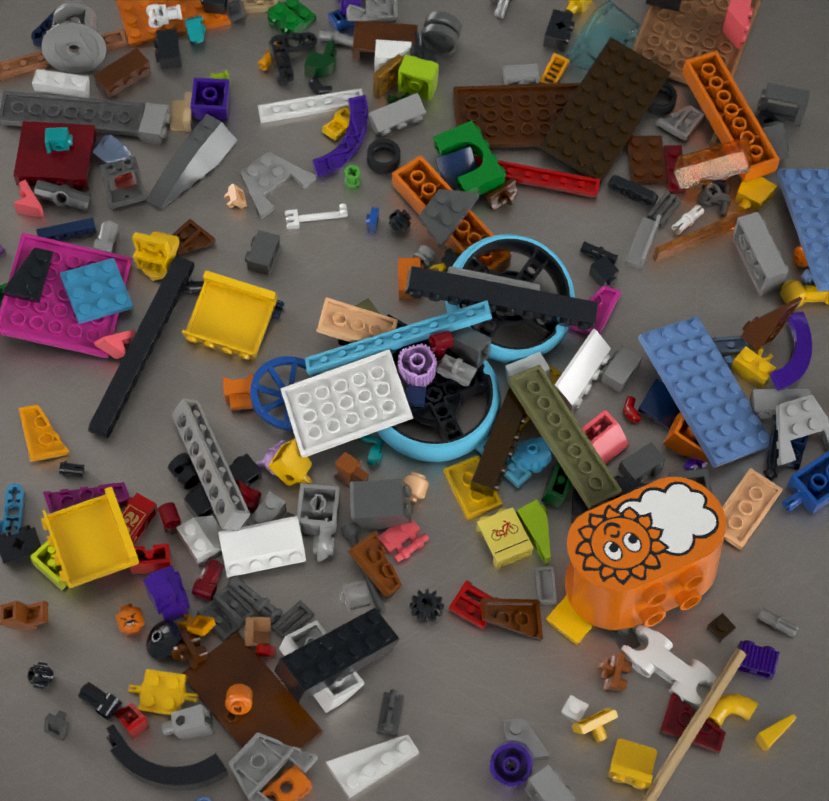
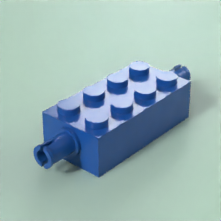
M829 451L791 476L787 486L794 494L782 501L784 508L788 506L786 508L788 512L802 503L813 515L829 504Z

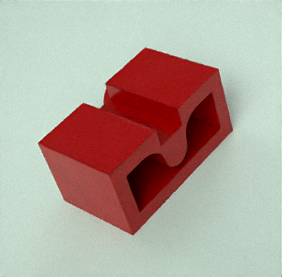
M169 544L153 545V550H146L145 546L134 547L139 564L130 567L132 575L151 573L172 566Z

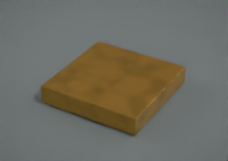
M400 54L373 74V95L376 98L381 97L398 83V70L403 61V57Z

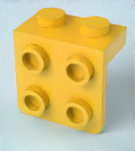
M622 738L618 739L607 778L617 783L630 784L637 789L648 790L653 777L652 772L657 750Z

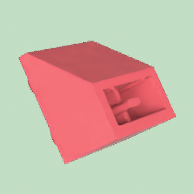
M729 0L722 32L738 49H740L741 43L746 41L747 32L749 31L750 18L753 12V8L750 7L751 0Z
M606 410L582 427V430L605 465L629 446L619 423Z

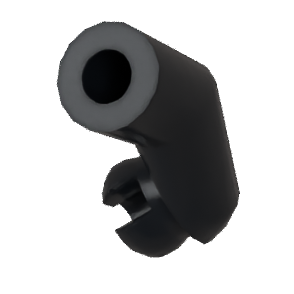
M317 78L310 79L309 87L316 95L332 93V86H323Z

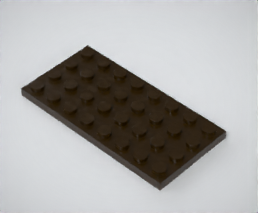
M610 37L539 148L587 177L600 179L601 184L671 72Z

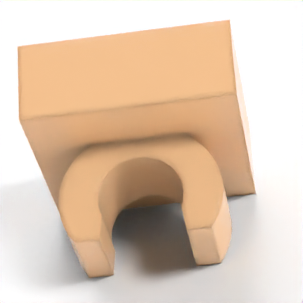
M235 184L229 186V192L224 195L226 199L230 200L226 205L230 208L238 206L242 209L246 207L244 190Z

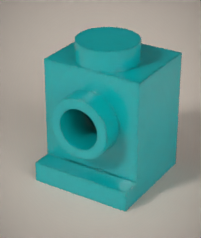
M201 15L184 19L188 39L190 42L193 41L194 44L204 42L203 34L206 31L204 23H200V21H204Z
M67 127L45 128L47 153H51V150H70V146L73 145V137L69 135Z

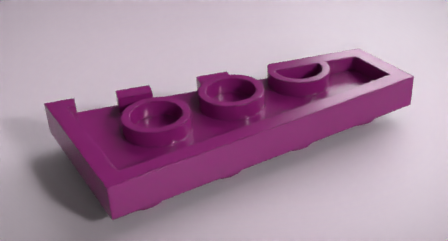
M125 482L103 484L93 488L86 486L76 490L61 489L59 492H43L50 513L105 495L104 489L111 486L119 506L126 504L130 498Z

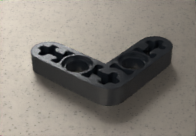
M311 32L275 35L270 39L268 48L276 79L280 85L287 86L294 79L288 52L313 49L318 42L315 34ZM308 38V40L312 41V43L310 44L308 41H304ZM289 39L295 40L297 46H291ZM276 41V43L280 44V46L277 47V45H274L273 43ZM277 57H282L285 60V64H279Z

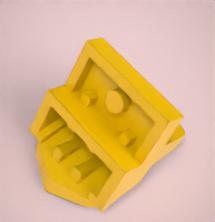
M157 231L152 232L151 235L135 232L132 240L136 248L133 258L137 268L142 269V272L152 281L163 279L175 258L180 244L179 237Z

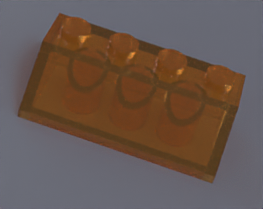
M744 137L679 156L674 168V174L680 189L690 190L700 184L708 185L718 179L726 180L736 174L744 175L748 173L752 166L749 139Z

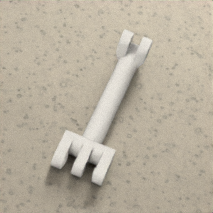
M340 204L339 211L298 215L297 209L285 211L287 229H299V222L348 217L347 205Z

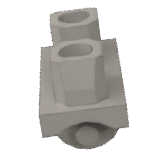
M445 354L437 368V372L446 378L459 382L463 386H468L477 368L462 362L461 358L455 359Z

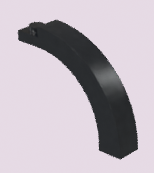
M114 724L106 728L109 734L106 738L110 745L114 747L110 751L118 764L134 778L150 786L164 790L187 791L212 785L229 776L226 767L216 753L201 762L188 766H162L149 762L136 754L124 741Z

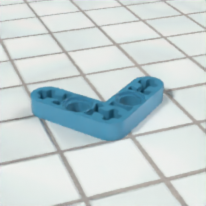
M11 484L6 489L3 520H0V534L11 530V522H14L16 529L13 531V534L18 533V528L23 527L25 492L19 484ZM15 490H18L19 493L16 495L17 502H14V498L12 496ZM18 508L19 513L16 516H10L8 514L9 510Z

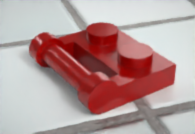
M466 580L448 610L483 630L488 622L482 620L481 604L465 594L469 592L481 600L494 597L472 585V582Z

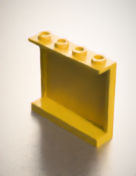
M205 270L203 275L205 281L186 331L182 330L184 337L191 343H196L197 341L204 343L203 345L210 349H214V347L220 348L223 353L232 355V353L238 354L244 360H249L250 358L256 360L278 300L276 292Z
M112 486L104 489L105 495L48 515L45 510L42 511L44 518L41 519L44 530L49 529L50 535L47 536L50 548L55 547L56 550L53 557L56 565L61 564L62 571H59L62 582H67L69 589L139 564Z

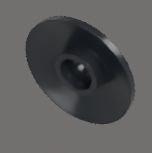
M171 620L161 621L149 632L146 649L152 658L162 660L169 657L172 649L179 644L181 634L175 622Z

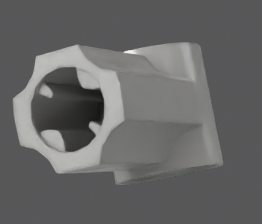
M113 221L103 222L99 238L95 240L93 249L115 254L118 224H115Z

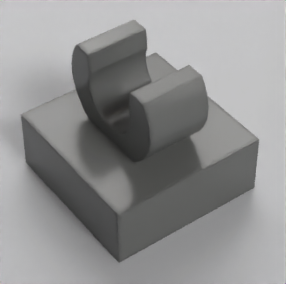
M61 710L58 711L56 716L49 713L45 718L44 731L63 739L67 734V720L65 719L67 713Z

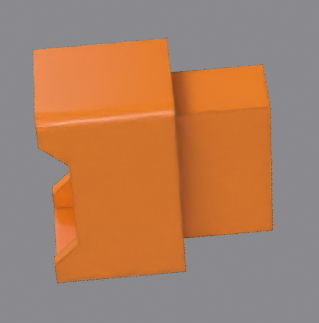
M249 374L247 378L230 380L227 377L222 378L225 402H230L231 412L253 408L250 399V387L255 374Z

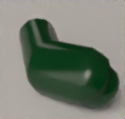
M406 92L400 98L389 94L386 97L387 105L409 97L411 94Z

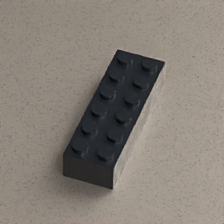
M373 608L280 658L274 672L297 703H300L388 654L394 649L400 638L379 611Z

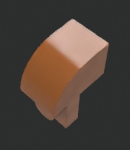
M13 601L0 605V625L16 630L37 629V625L48 622V602L46 601L29 605Z

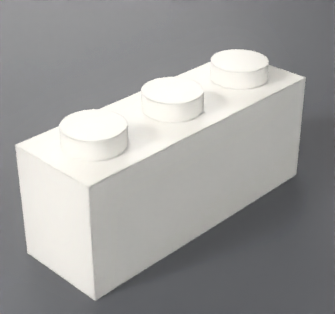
M36 69L32 82L35 94L89 98L91 92L89 76Z

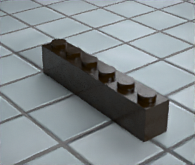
M510 386L471 481V490L493 497L494 492H498L502 480L499 479L501 474H506L509 465L506 463L508 457L512 458L515 447H513L514 441H519L522 432L519 430L520 426L525 425L528 417Z

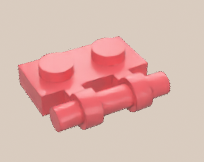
M412 518L411 523L390 527L377 538L389 555L395 550L398 552L393 557L397 563L409 558L413 551L421 549L424 543L429 540L425 533L420 537L416 536L420 532V528ZM408 540L412 542L407 547L402 546Z

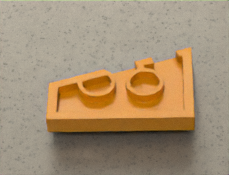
M39 405L19 408L30 462L69 455V450L63 445L57 432L55 433Z

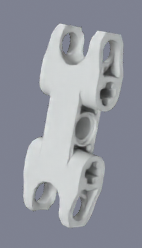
M639 625L635 633L645 642L646 648L642 651H636L624 645L620 652L626 654L625 659L630 661L632 668L641 675L649 678L655 672L672 684V687L669 689L670 695L673 692L681 701L689 704L697 711L703 699L698 696L696 688L706 686L711 689L717 677L707 666L696 659H692L689 664H686L669 652L673 644L668 638L646 626Z

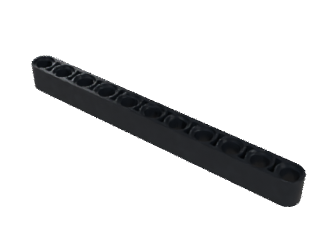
M179 256L173 259L89 424L88 432L105 439L110 437L193 273L194 262Z

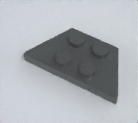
M439 189L421 212L419 220L427 228L430 236H433L436 240L437 246L440 249L479 199L478 193Z

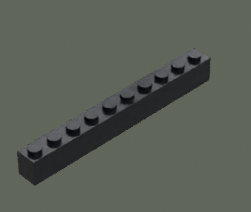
M411 266L408 271L405 293L410 294L414 298H421L422 296L429 298L431 301L438 302L443 300L448 301L447 303L451 305L463 304L466 307L488 301L491 312H504L503 314L507 316L520 315L522 318L529 320L533 318L541 319V322L544 323L556 322L564 327H569L570 325L577 326L580 330H589L596 323L598 302Z

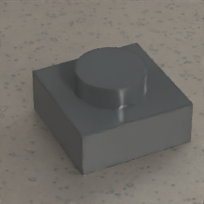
M235 0L227 4L226 14L231 22L246 16L242 0Z

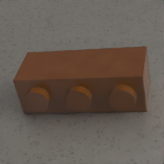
M136 48L94 74L95 84L109 99L126 87L133 85L134 82L142 77H146L151 72L150 62Z

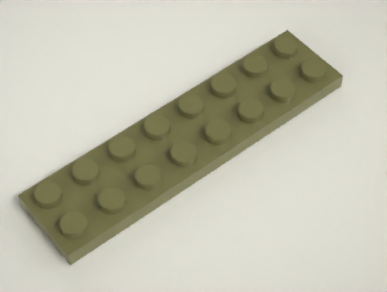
M539 364L509 377L507 383L588 509L620 495L623 492L541 365Z

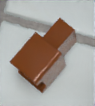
M346 451L335 462L338 472L334 477L350 488V482L368 481L369 474L361 469V462Z

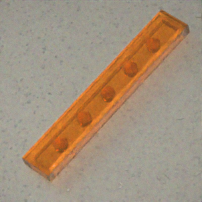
M747 208L655 248L653 259L655 262L661 261L731 231L735 228L738 217L752 214L753 211L751 208Z

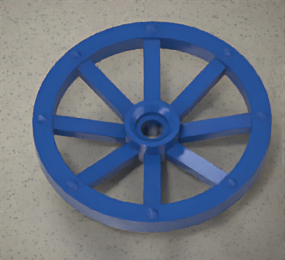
M277 357L264 363L256 371L251 382L250 399L255 412L267 424L280 430L293 431L282 392L259 385L258 383L263 375L269 372L279 389L286 387L274 368L291 365L289 384L286 386L294 384L297 366L306 370L305 359L299 357ZM257 391L280 399L263 407L259 401ZM283 404L285 405L283 421L268 413Z

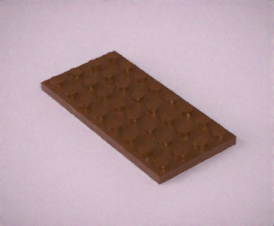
M580 83L453 87L456 127L473 121L474 125L480 128L483 140H487L490 148L540 147Z

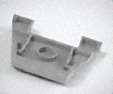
M364 0V8L351 4L347 7L348 21L395 22L397 19V0Z
M266 152L240 171L242 180L252 197L261 219L274 211V206L265 196L292 177L303 189L316 180L314 174L270 152Z
M812 394L776 405L777 449H779L778 466L796 460L790 441L821 431L826 449L829 450V419Z
M257 732L228 764L249 801H270L260 790L288 760L306 773L318 760V757L313 753H306L301 751L300 748L288 746L279 740Z

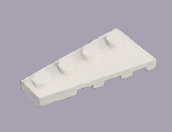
M407 734L327 761L326 765L347 797L351 798L419 754V750Z

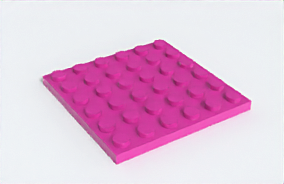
M22 233L8 282L34 247L53 251V257L40 303L4 295L0 309V335L108 359L109 354L96 347L94 342L102 337L114 334L119 313L78 324L61 281L60 273L114 258L126 287L132 258Z

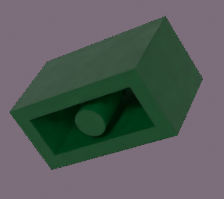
M558 461L551 469L541 498L542 502L559 508L565 501L571 484L570 479Z

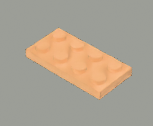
M326 297L316 332L354 343L395 330L398 320Z
M750 468L722 507L726 518L724 540L742 550L782 493L783 488Z

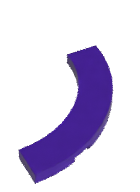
M366 95L348 99L350 119L346 135L334 150L312 160L317 178L326 176L341 168L354 156L360 147L368 122Z
M803 311L793 313L788 319L792 338L794 339V347L792 348L789 362L783 368L769 374L777 391L786 389L799 380L807 370L811 360L812 336Z

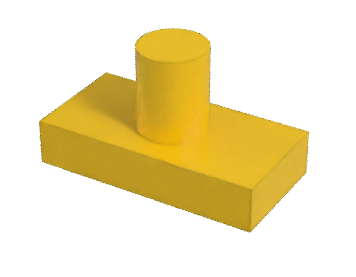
M605 708L572 724L574 733L579 734L592 731L595 741L600 742L607 739L603 724L618 716L615 709Z

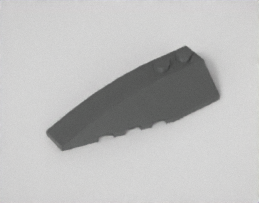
M206 114L170 160L151 190L146 202L159 210L164 209L177 199L180 193L184 190H189L192 184L197 180H202L209 171L215 170L238 143V140L221 121Z

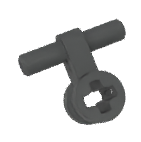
M709 183L698 194V200L706 206L713 202L721 205L720 216L726 217L728 206L731 204V185L725 184L722 193L717 184Z

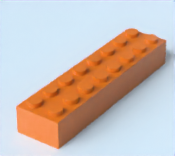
M718 51L685 60L682 74L743 183L776 172L780 159Z
M422 155L392 173V186L418 215L421 214L439 189L452 190ZM470 209L445 245L451 248L459 257L476 242L494 235ZM497 251L478 258V260L498 274L510 267L512 255L508 251Z

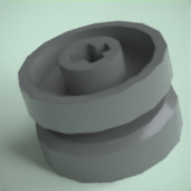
M441 11L428 14L421 31L422 42L425 43V47L434 51L433 54L437 55L453 53L457 48L458 39L462 31L460 20L449 13Z

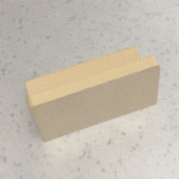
M185 92V100L172 101L170 131L192 132L193 119L190 108L192 92Z

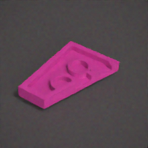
M603 285L589 299V301L598 302L595 325L589 330H580L577 326L572 325L569 326V329L589 335L595 329L601 335L621 296V291Z

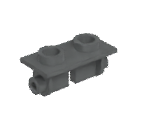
M390 690V693L384 692L377 732L397 735L404 695L398 694L397 690Z

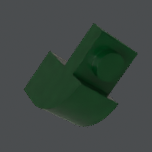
M328 41L323 54L309 51L304 63L305 75L314 78H325L335 72L337 56L335 42Z

